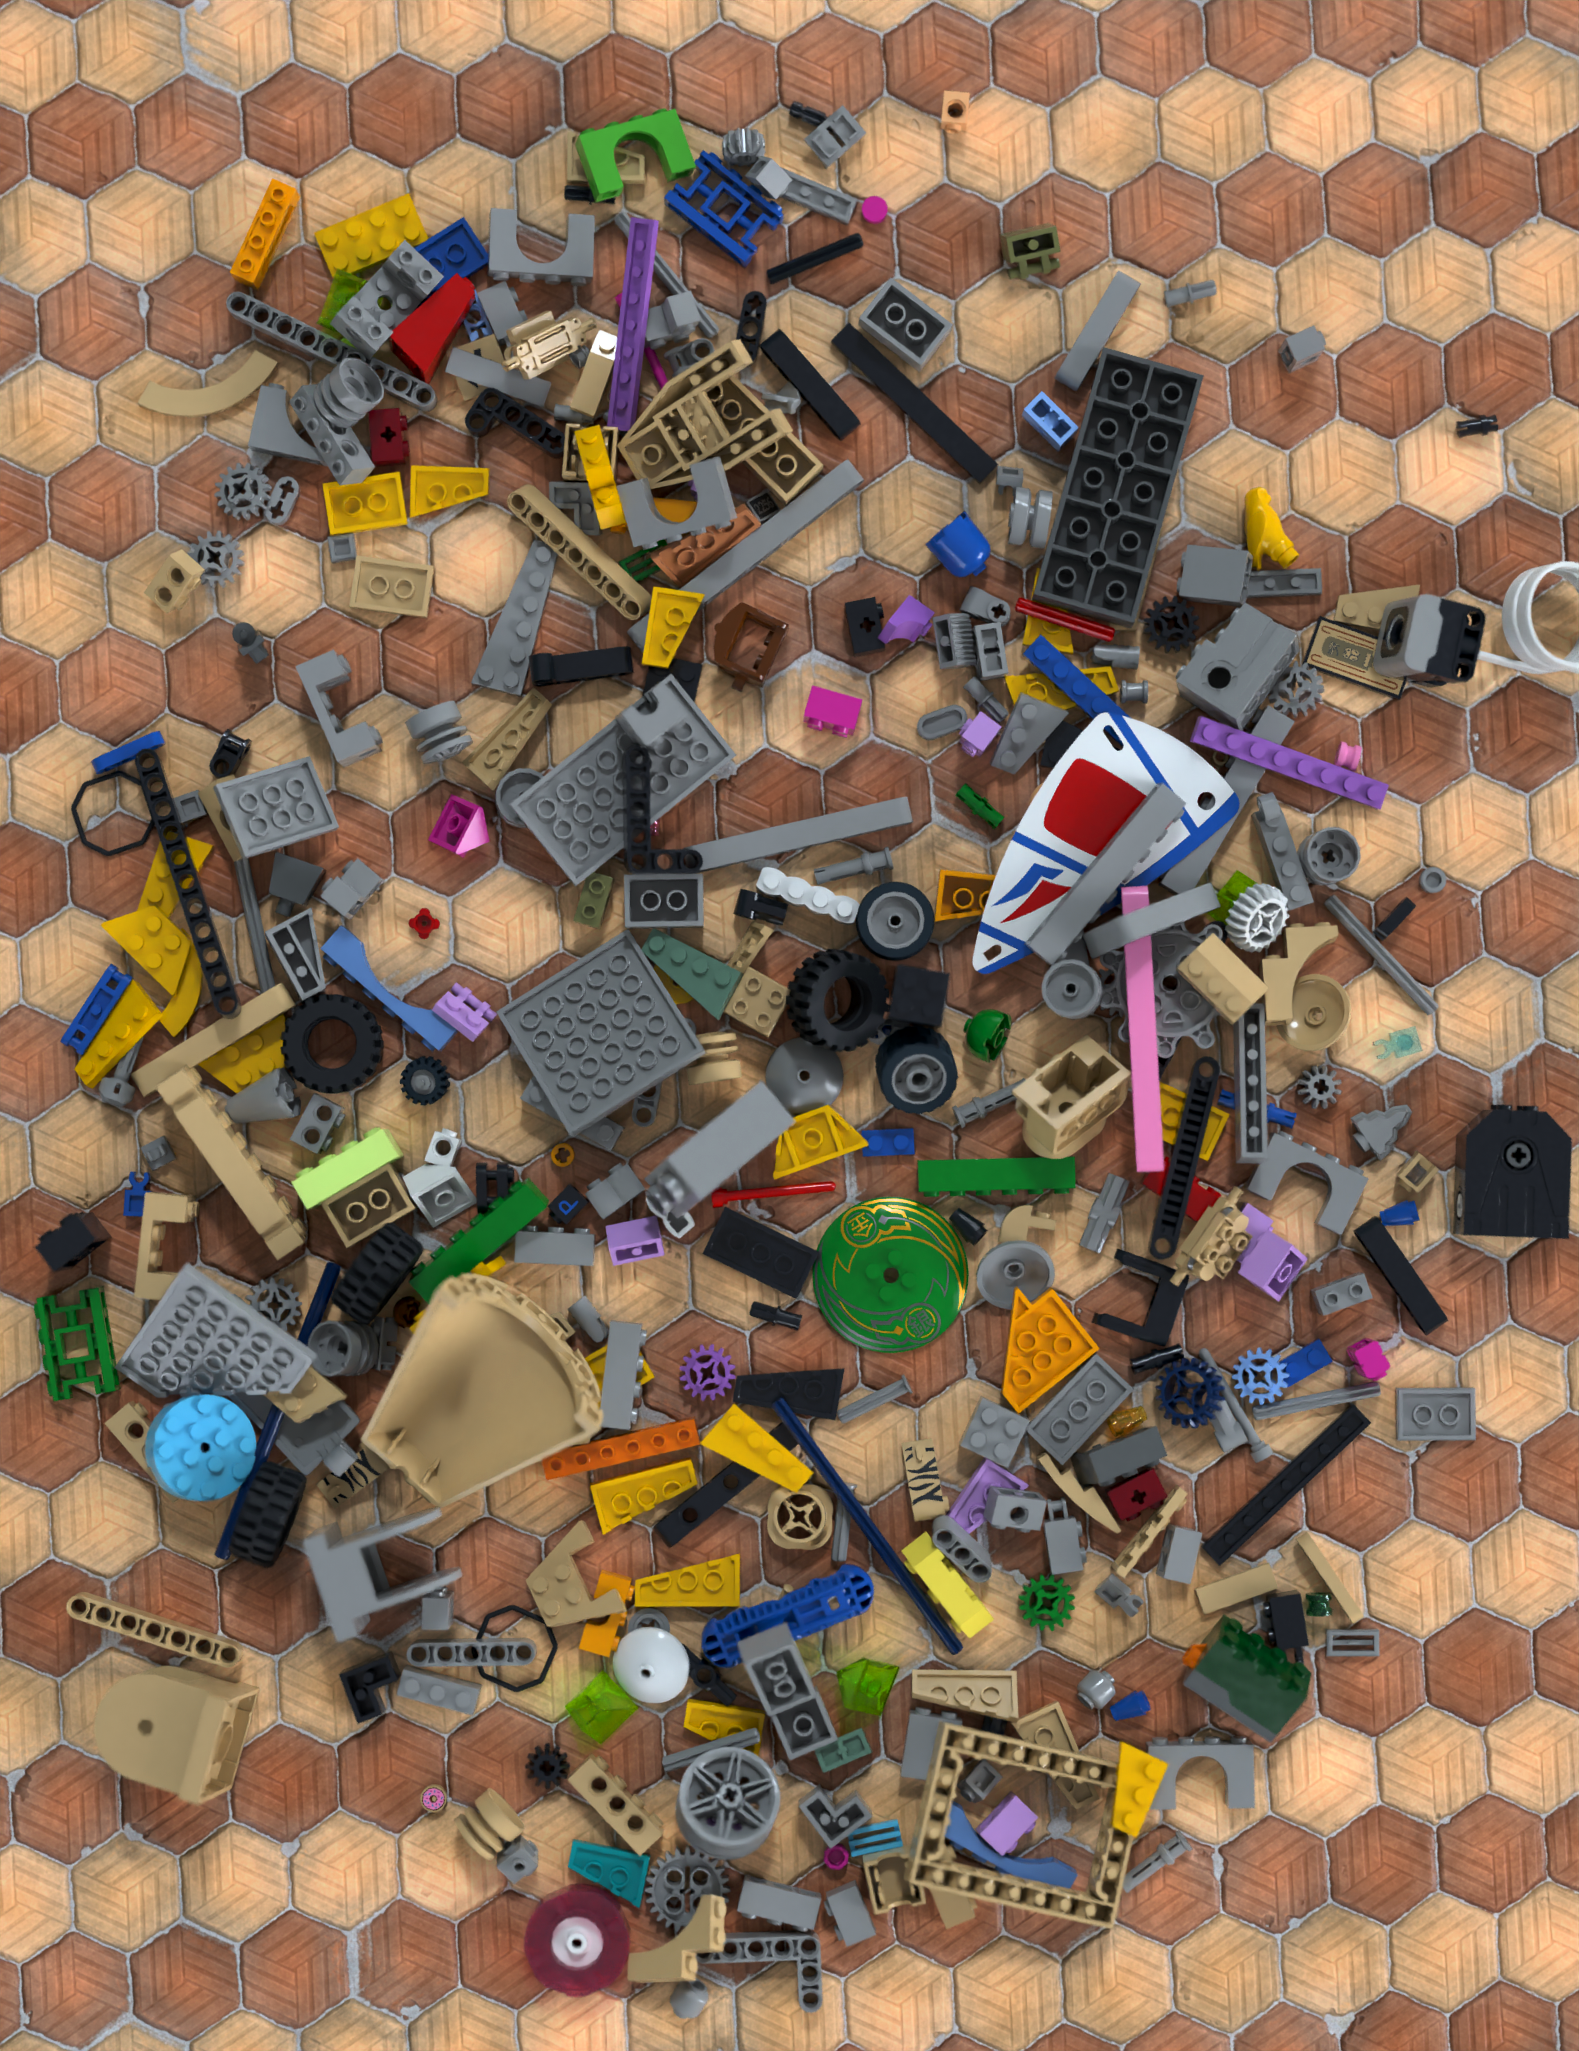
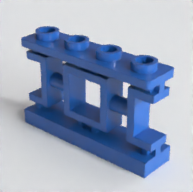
M703 150L700 153V157L694 161L695 169L701 173L687 191L677 183L674 189L669 190L665 195L664 203L743 268H746L751 262L752 256L758 252V247L751 243L750 240L763 224L775 231L778 224H781L784 220L783 210L776 202L765 200L762 197V192L756 186L745 184L742 181V176L736 170L725 168L722 165V160L712 152L708 154ZM711 170L723 179L714 191L704 184L711 175ZM696 192H699L707 199L700 207L702 214L687 203ZM723 192L741 205L728 223L710 210L711 206ZM751 202L765 212L754 223L744 216L750 209ZM736 224H739L747 231L740 240L742 246L727 235Z

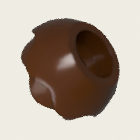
M403 1297L394 1306V1320L402 1328L411 1327L415 1321L413 1318L420 1313L419 1307L421 1304L415 1299L416 1297Z

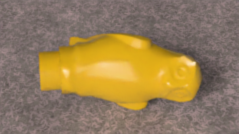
M1263 487L1252 488L1245 495L1244 529L1248 551L1253 555L1252 567L1261 570L1262 556L1267 554L1273 562L1279 563L1286 569L1297 560L1300 554L1294 549L1293 541L1285 535L1277 513L1270 506L1271 497Z

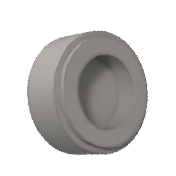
M1437 867L1427 868L1419 876V885L1427 893H1437L1445 887L1446 875Z

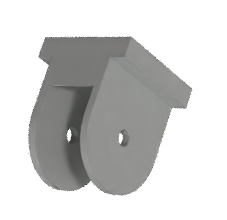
M440 1507L412 1513L342 1537L338 1522H334L317 1528L303 1540L337 1643L358 1636L371 1621L369 1613L420 1596L463 1576L460 1567H453L390 1587L375 1542L404 1533L442 1516Z

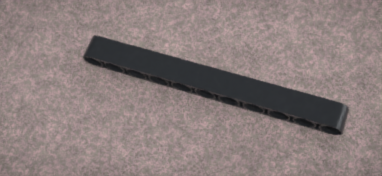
M142 749L136 754L135 764L215 1009L223 1018L234 1019L241 1012V1002L162 761L152 749ZM147 758H154L155 762L152 767H143V762ZM162 782L163 786L160 791H151L153 783ZM170 806L171 810L168 815H158L161 807ZM178 830L179 834L176 839L171 841L166 839L169 831ZM185 854L186 861L183 864H174V859L177 855ZM185 879H194V885L190 889L182 888V883ZM196 902L202 903L200 912L190 913L192 904ZM209 927L210 934L207 937H198L200 928ZM209 952H218L216 961L206 962V955ZM217 976H226V983L223 986H214V979ZM233 1000V1009L227 1012L222 1011L224 1001Z

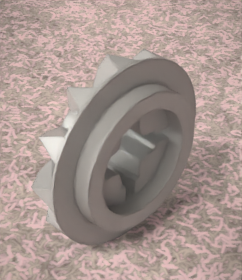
M651 1607L640 1609L631 1617L628 1633L635 1629L643 1628L639 1622L649 1624L654 1619V1628L670 1633L669 1621L660 1610Z

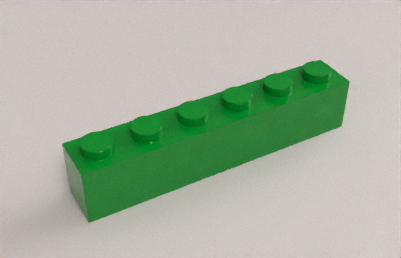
M1035 1157L917 1160L918 1192H924V1197H938L939 1191H950V1196H965V1191H976V1196L991 1195V1190H1002V1195H1017V1190L1028 1189V1194H1043V1189H1054V1194L1069 1193V1188H1076L1075 1157L1061 1159Z
M529 1177L523 1182L520 1180L516 1181L508 1189L510 1193L503 1199L500 1196L497 1197L488 1206L490 1208L489 1211L484 1215L478 1213L469 1222L471 1226L464 1232L462 1229H459L450 1237L449 1240L451 1242L446 1247L440 1245L430 1254L431 1259L424 1264L421 1261L410 1271L412 1275L408 1283L428 1305L436 1290L450 1277L456 1279L461 1274L469 1273L547 1208L549 1200Z

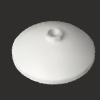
M643 1627L629 1632L621 1639L613 1655V1670L618 1683L630 1696L646 1703H662L671 1700L682 1691L689 1678L690 1661L684 1646L675 1636L659 1628ZM643 1669L649 1670L650 1675H646Z

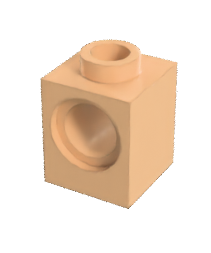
M944 91L940 129H946V132L953 134L966 131L970 93ZM957 109L962 115L958 118H953L948 114V111Z

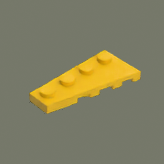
M169 831L166 839L174 840L178 837V834ZM187 837L197 871L199 872L203 862L215 846ZM160 841L137 911L156 905L170 918L180 899ZM177 855L174 859V864H183L186 861V855ZM185 879L182 883V888L188 889L193 879Z
M689 1457L590 1483L603 1535L611 1531L612 1528L632 1520L633 1517L640 1513L649 1511L666 1499L669 1500L698 1484L692 1459Z
M740 1553L635 1580V1607H740Z

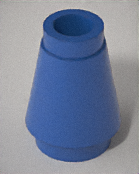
M1405 1200L1379 1212L1384 1226L1414 1225L1413 1222L1420 1221L1415 1200L1410 1202Z
M1135 1690L1110 1706V1710L1114 1720L1118 1721L1146 1715V1712L1151 1710L1144 1691L1137 1692Z

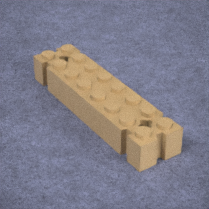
M186 1065L156 1086V1089L172 1108L177 1119L254 1228L261 1234L273 1255L279 1260L304 1243L307 1237L305 1231L308 1229L300 1217L294 1219L290 1213L291 1209H293L292 1205L285 1196H279L276 1191L278 1186L269 1174L265 1176L260 1167L263 1165L255 1153L250 1155L245 1147L248 1143L240 1132L235 1133L231 1128L230 1124L233 1123L231 1118L224 1110L220 1112L215 1105L217 1099L210 1089L204 1091L199 1084L202 1081V1077L194 1067L190 1069Z

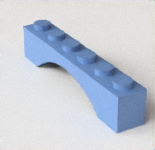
M340 925L321 947V950L325 952L323 958L334 967L338 963L345 970L342 974L352 983L360 982L365 987L362 991L373 1001L376 998L384 1003L382 1009L393 1018L397 1014L404 1020L401 1025L411 1034L418 1032L423 1037L421 1042L432 1052L435 1048L438 1051H442L459 1032L432 1010L413 1007L390 994L379 983L372 972L366 957L364 943L344 926Z
M952 1800L949 1814L951 1821L945 1831V1837L950 1839L949 1843L959 1850L964 1848L973 1852L972 1856L982 1863H986V1861L996 1865L995 1869L1000 1873L1012 1874L1021 1878L1071 1888L1078 1875L1076 1869L1053 1856L1040 1859L1021 1858L1007 1853L1001 1856L974 1830L964 1813L962 1805Z

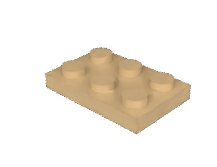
M356 555L349 607L427 618L434 566Z

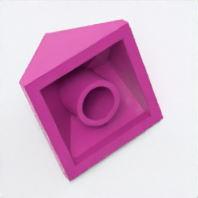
M451 794L428 840L464 858L467 851L490 842L483 808Z

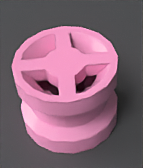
M1341 741L1336 752L1334 765L1339 767L1345 766L1349 770L1355 771L1359 763L1362 747L1358 745L1354 747L1348 746L1346 742Z

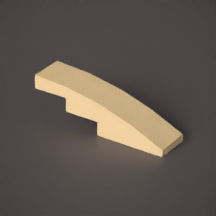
M1046 1452L1037 1456L1051 1478L1073 1502L1115 1533L1121 1532L1120 1527L1091 1484L1082 1489L1069 1468L1059 1473Z

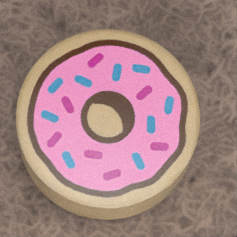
M438 1784L427 1786L420 1797L423 1808L429 1812L440 1811L447 1802L446 1790Z

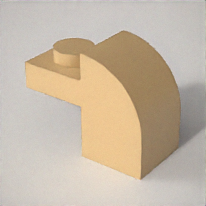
M1032 1205L1016 1206L1004 1216L1000 1226L998 1242L1026 1241L1029 1226L1055 1231L1056 1220L1050 1219L1051 1214L1037 1211L1035 1216H1031Z

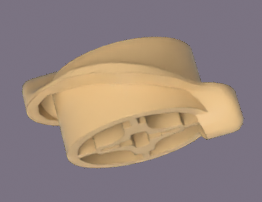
M811 1484L803 1485L797 1493L784 1486L776 1488L768 1501L767 1530L773 1542L782 1548L814 1550L826 1544L832 1533L833 1503L829 1494L821 1487ZM795 1495H807L813 1500L804 1507H797L789 1498ZM784 1504L790 1513V1520L781 1528L779 1511ZM819 1505L822 1519L817 1530L810 1521V1515ZM791 1506L799 1512H806L804 1516L805 1522L810 1527L800 1521L795 1523L796 1515ZM801 1526L812 1536L805 1539H795L787 1534L794 1528Z

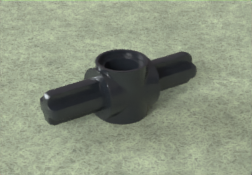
M682 1643L690 1661L689 1677L696 1686L702 1688L705 1692L710 1690L725 1706H729L736 1699L737 1695L720 1679L722 1674L716 1670V1667L711 1662H708L704 1657L699 1659ZM706 1668L710 1670L712 1678L708 1681L700 1680L697 1675L700 1669Z

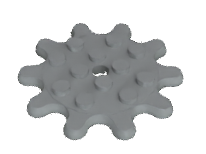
M1184 921L1151 934L1157 1054L1162 1058H1169L1174 1054L1175 1044L1183 1036L1191 1037L1197 1046L1202 1049L1210 1048L1214 1044L1215 1037L1210 1029V1021L1220 1014L1176 971V968L1212 933L1221 940L1222 929L1216 924H1210L1202 932L1192 934L1185 928ZM1113 950L1100 956L1102 966L1112 970L1116 978L1113 986L1103 989L1104 994L1100 1006L1102 1008L1118 1007L1124 1012L1125 1021L1118 1030V1036L1121 1041L1129 1043L1124 951ZM1166 977H1173L1177 980L1178 984L1175 990L1168 991L1164 989L1162 982Z

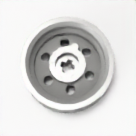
M736 1747L712 1749L695 1759L683 1776L675 1807L678 1827L686 1841L694 1849L706 1856L721 1860H732L747 1856L757 1850L771 1832L780 1806L779 1785L771 1768L756 1754ZM720 1773L723 1776V1781H720L714 1775ZM742 1778H747L749 1783L740 1786L739 1781ZM703 1793L707 1798L699 1801L697 1795ZM725 1796H729V1799L734 1798L733 1803H729V1800L725 1801ZM757 1803L759 1809L756 1811L750 1804ZM708 1818H711V1820L715 1822L716 1825L709 1826L706 1820ZM740 1823L742 1830L735 1831L732 1826Z

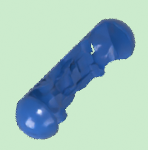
M843 1564L835 1574L825 1578L812 1579L805 1587L789 1592L780 1600L766 1601L753 1607H740L727 1614L721 1620H717L716 1617L712 1618L702 1631V1650L708 1660L714 1665L722 1668L735 1667L743 1663L737 1644L741 1640L786 1622L794 1641L865 1613L873 1602V1582L867 1572L859 1566ZM836 1596L840 1607L832 1610L828 1599Z

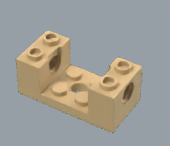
M145 1192L134 1298L161 1300L178 1276L179 1272L157 1270V1266H161L163 1251L159 1250L160 1240H164L166 1226L162 1224V1221L194 1222V1217H198L199 1202H196V1196Z

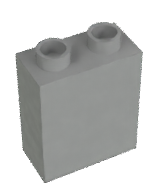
M759 1082L668 1156L644 1178L650 1185L645 1191L648 1201L660 1214L665 1216L671 1211L679 1219L796 1121L764 1082Z

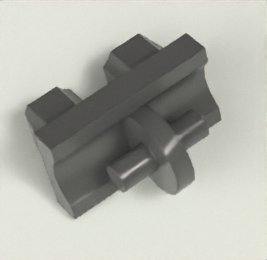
M240 622L234 626L232 636L238 643V649L243 656L248 653L257 664L269 655L262 644L264 638L259 630L255 632L253 626L246 622Z

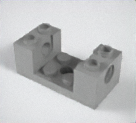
M404 240L373 277L336 314L330 324L369 360L393 333L392 330L420 305L444 276ZM378 298H387L391 303V308L389 310L380 309L377 304Z
M331 650L295 666L334 756L340 765L345 768L382 751L379 744H382L383 740L374 725L368 726L367 722L364 721L344 730L339 718L335 714L332 715L330 711L334 706L329 695L325 692L351 681L348 673H351L352 670L343 654L339 655L335 650Z

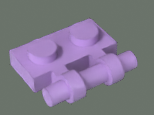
M456 982L450 991L457 995V997L448 991L435 1004L432 1011L473 1042L489 1024L482 1017L484 1016L492 1022L497 1013L490 1009L491 1005L484 1001L482 1003L473 996L469 988H463ZM464 1002H466L469 1006H471V1007H472L473 1009H475L476 1011H473V1010H472L471 1008H469L466 1004H464Z

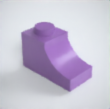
M909 595L888 620L878 639L885 644L896 638L908 639L914 643L919 635L925 637L933 624L929 621L935 612Z

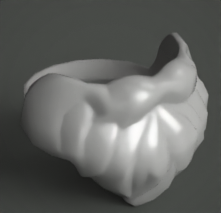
M787 382L777 395L762 394L761 397L764 400V406L769 411L780 408L784 414L796 413L797 407L801 403L799 391L791 382Z

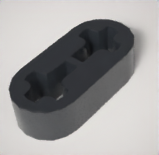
M1405 897L1374 929L1373 933L1383 941L1414 910L1416 905L1408 897Z

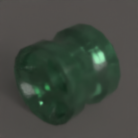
M1309 1592L1305 1594L1309 1606L1306 1609L1307 1616L1333 1615L1329 1602L1332 1599V1593Z

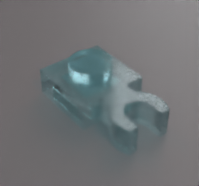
M1415 1026L1388 1033L1391 1041L1380 1039L1372 1043L1373 1046L1381 1044L1385 1048L1383 1054L1376 1056L1377 1059H1385L1390 1056L1391 1052H1394L1396 1058L1423 1051Z

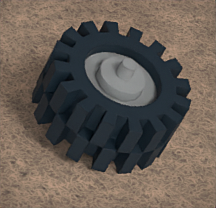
M422 1056L410 1062L402 1071L401 1075L403 1077L400 1079V1084H403L401 1090L402 1093L406 1091L408 1095L405 1097L408 1100L410 1098L413 1099L412 1103H421L423 1106L430 1105L447 1093V1088L450 1086V1082H448L450 1073H446L445 1070L448 1068L446 1065L442 1066L440 1064L441 1060L437 1059L435 1061L432 1056L428 1058Z

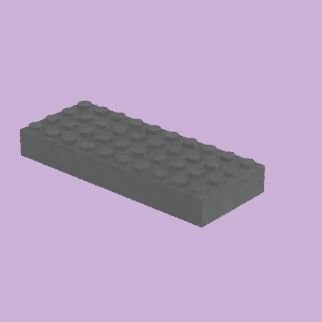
M1103 347L1032 601L1132 628L1141 602L1204 375Z

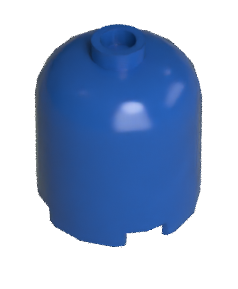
M965 511L959 514L949 525L947 524L925 544L953 576L959 578L966 577L971 573L975 577L987 567L984 562L991 553V546L988 540Z

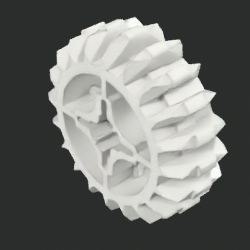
M1255 883L1252 888L1247 887L1245 893H1239V899L1233 901V908L1228 910L1230 916L1225 919L1228 923L1225 928L1228 932L1227 937L1235 946L1247 952H1261L1263 948L1268 949L1270 943H1276V937L1279 934L1282 935V928L1287 926L1285 920L1290 916L1287 913L1289 910L1287 907L1288 899L1279 889L1269 884L1262 883L1259 885Z

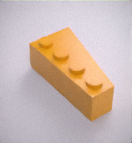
M939 869L934 921L983 915L996 875Z

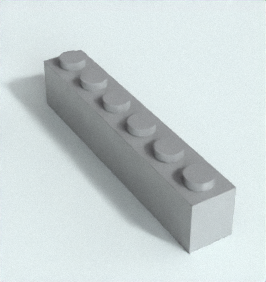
M1254 1003L1233 1024L1236 1163L1262 1164L1268 1158L1265 1004Z

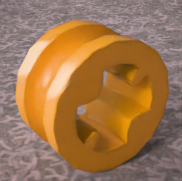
M567 1143L556 1145L551 1152L553 1163L560 1167L568 1166L575 1157L573 1147ZM564 1147V1151L569 1150L570 1155L567 1157L566 1162H561V1158L557 1160L556 1154L559 1153V1148Z

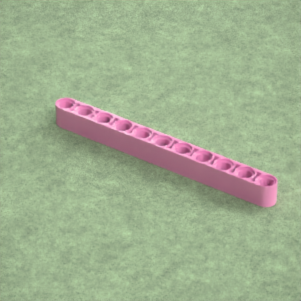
M1148 886L1121 887L1122 916L1149 906ZM1150 934L1124 945L1137 1172L1164 1171Z

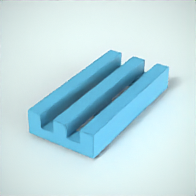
M898 1819L860 1826L848 1835L852 1857L903 1846ZM894 1827V1831L853 1839V1835ZM896 1837L894 1841L855 1848V1845Z

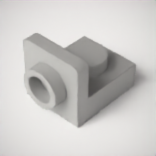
M982 1759L965 1779L957 1783V1787L961 1790L960 1793L966 1800L977 1803L985 1799L1002 1779V1776L985 1759Z

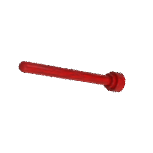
M833 1181L733 1191H727V1189H722L720 1186L711 1191L713 1208H720L724 1204H728V1201L830 1192L835 1190L836 1184Z

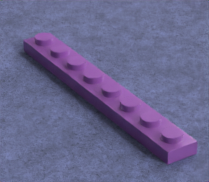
M631 217L607 421V426L618 427V430L629 431L636 422L659 224L658 220Z
M1198 716L1190 739L1191 742L1375 809H1381L1389 786L1383 782L1202 716Z

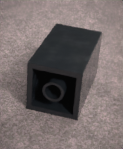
M898 964L894 971L886 1020L934 1029L941 1027L950 973Z

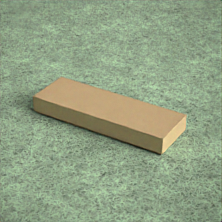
M1265 1563L1197 1587L1195 1591L1203 1613L1207 1614L1275 1590L1278 1586L1270 1564Z

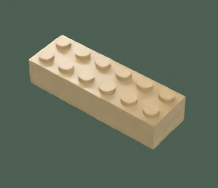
M734 375L706 392L730 435H733L769 412ZM792 433L742 461L785 506L790 504L823 471V464Z

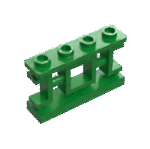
M104 1286L80 1290L81 1304L58 1307L57 1295L37 1298V1303L34 1304L35 1316L37 1319H40L41 1329L38 1331L39 1341L41 1345H44L46 1355H43V1366L46 1371H49L50 1381H47V1390L49 1396H53V1401L73 1398L71 1385L94 1381L96 1394L121 1389L118 1370L115 1368L117 1364ZM91 1304L94 1327L93 1323L78 1325L76 1310L89 1308ZM50 1312L51 1314L65 1312L68 1327L54 1329L53 1334ZM85 1330L89 1355L67 1359L63 1333ZM100 1358L102 1375L87 1376L84 1361ZM74 1363L76 1378L61 1382L59 1366Z

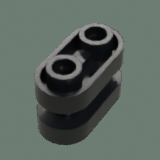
M487 1162L476 1163L478 1213L484 1215L490 1210L488 1206L497 1197L500 1196L503 1199L510 1193L508 1189L510 1188V1183L514 1182V1167H509V1162H497V1170H489ZM497 1180V1196H490L489 1181Z

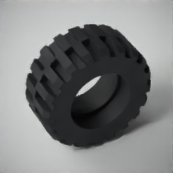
M827 949L825 952L818 951L814 953L813 958L807 957L802 962L803 967L801 969L796 968L793 973L795 978L793 982L789 981L787 989H790V994L786 996V1004L790 1006V1009L787 1010L788 1019L794 1020L791 1026L795 1032L800 1033L802 1039L831 1051L842 1052L844 1050L849 1052L855 1050L856 1046L863 1047L868 1043V1038L873 1039L878 1034L877 1028L883 1026L886 1020L883 1018L884 1013L888 1012L889 1004H886V998H889V989L884 987L887 981L884 975L879 974L880 968L876 964L871 963L870 959L844 950ZM845 977L851 989L849 1008L839 1020L829 1023L824 1012L826 993L835 981Z
M322 994L305 1000V1003L297 1006L293 1010V1015L287 1018L285 1031L281 1033V1040H283V1047H280L281 1055L285 1057L286 1061L284 1064L286 1068L305 1087L330 1094L348 1092L366 1083V1080L376 1072L375 1068L381 1062V1050L384 1048V1041L381 1037L382 1029L378 1025L375 1015L361 1002L343 995ZM330 1019L340 1020L349 1025L357 1041L356 1051L352 1059L344 1066L333 1069L325 1068L316 1063L311 1057L308 1048L309 1036L315 1026Z
M384 1224L362 1249L337 1284L331 1295L333 1304L358 1323L368 1325L388 1303L423 1253L422 1244L396 1224Z
M271 1461L264 1462L259 1467L244 1499L231 1536L229 1551L234 1557L264 1568L274 1566L287 1541L303 1498L307 1482L303 1473Z

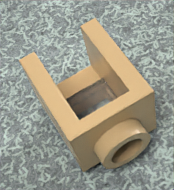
M1416 1150L1413 1156L1397 1173L1401 1178L1398 1183L1409 1193L1412 1189L1419 1193L1439 1169Z

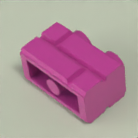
M1364 1338L1347 1347L1346 1352L1351 1361H1354L1353 1365L1358 1375L1373 1381H1377L1387 1375L1386 1371L1391 1366L1386 1356L1382 1355L1383 1350L1378 1341Z

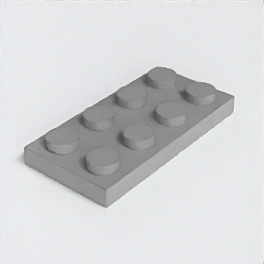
M1094 1353L1029 1422L1026 1431L1063 1465L1134 1389L1101 1357Z

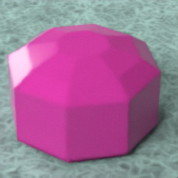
M837 1843L831 1849L829 1846L825 1848L824 1862L830 1869L841 1870L848 1864L849 1851L842 1843Z

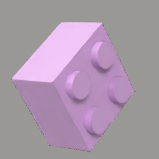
M1267 1229L1264 1234L1258 1237L1255 1248L1250 1256L1245 1257L1242 1261L1241 1269L1238 1273L1252 1285L1279 1302L1308 1258L1292 1244Z

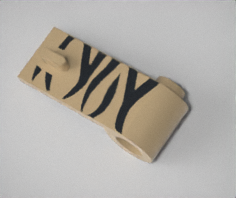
M932 1438L901 1443L914 1521L936 1519L939 1516L945 1515V1512L950 1511L948 1496H942Z
M364 1442L358 1445L361 1449L356 1453L358 1459L340 1477L331 1472L316 1484L334 1509L389 1469L385 1461L375 1452L370 1451Z

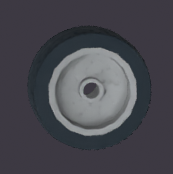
M887 882L873 888L861 901L856 915V929L862 944L875 956L891 961L905 960L919 953L929 942L934 930V912L928 898L916 887L903 882ZM898 916L900 924L897 926L892 925L890 922L891 917Z

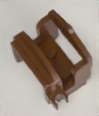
M742 602L730 610L721 623H717L714 626L716 631L714 640L715 662L719 664L720 670L736 677L732 688L742 692L746 682L763 688L783 640L789 631V624ZM746 619L772 630L769 631L764 645L767 646L764 655L759 654L753 666V669L757 670L756 672L728 660Z

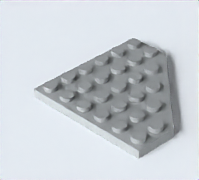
M187 1262L115 1368L157 1398H167L168 1395L174 1394L186 1397L205 1393H213L215 1396L233 1395L235 1392L259 1395L267 1394L268 1391H280V1394H290L318 1354Z

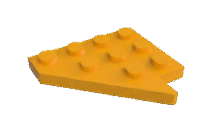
M1018 1287L1014 1288L1001 1393L1018 1414L1100 1349L1051 1287L1031 1303Z

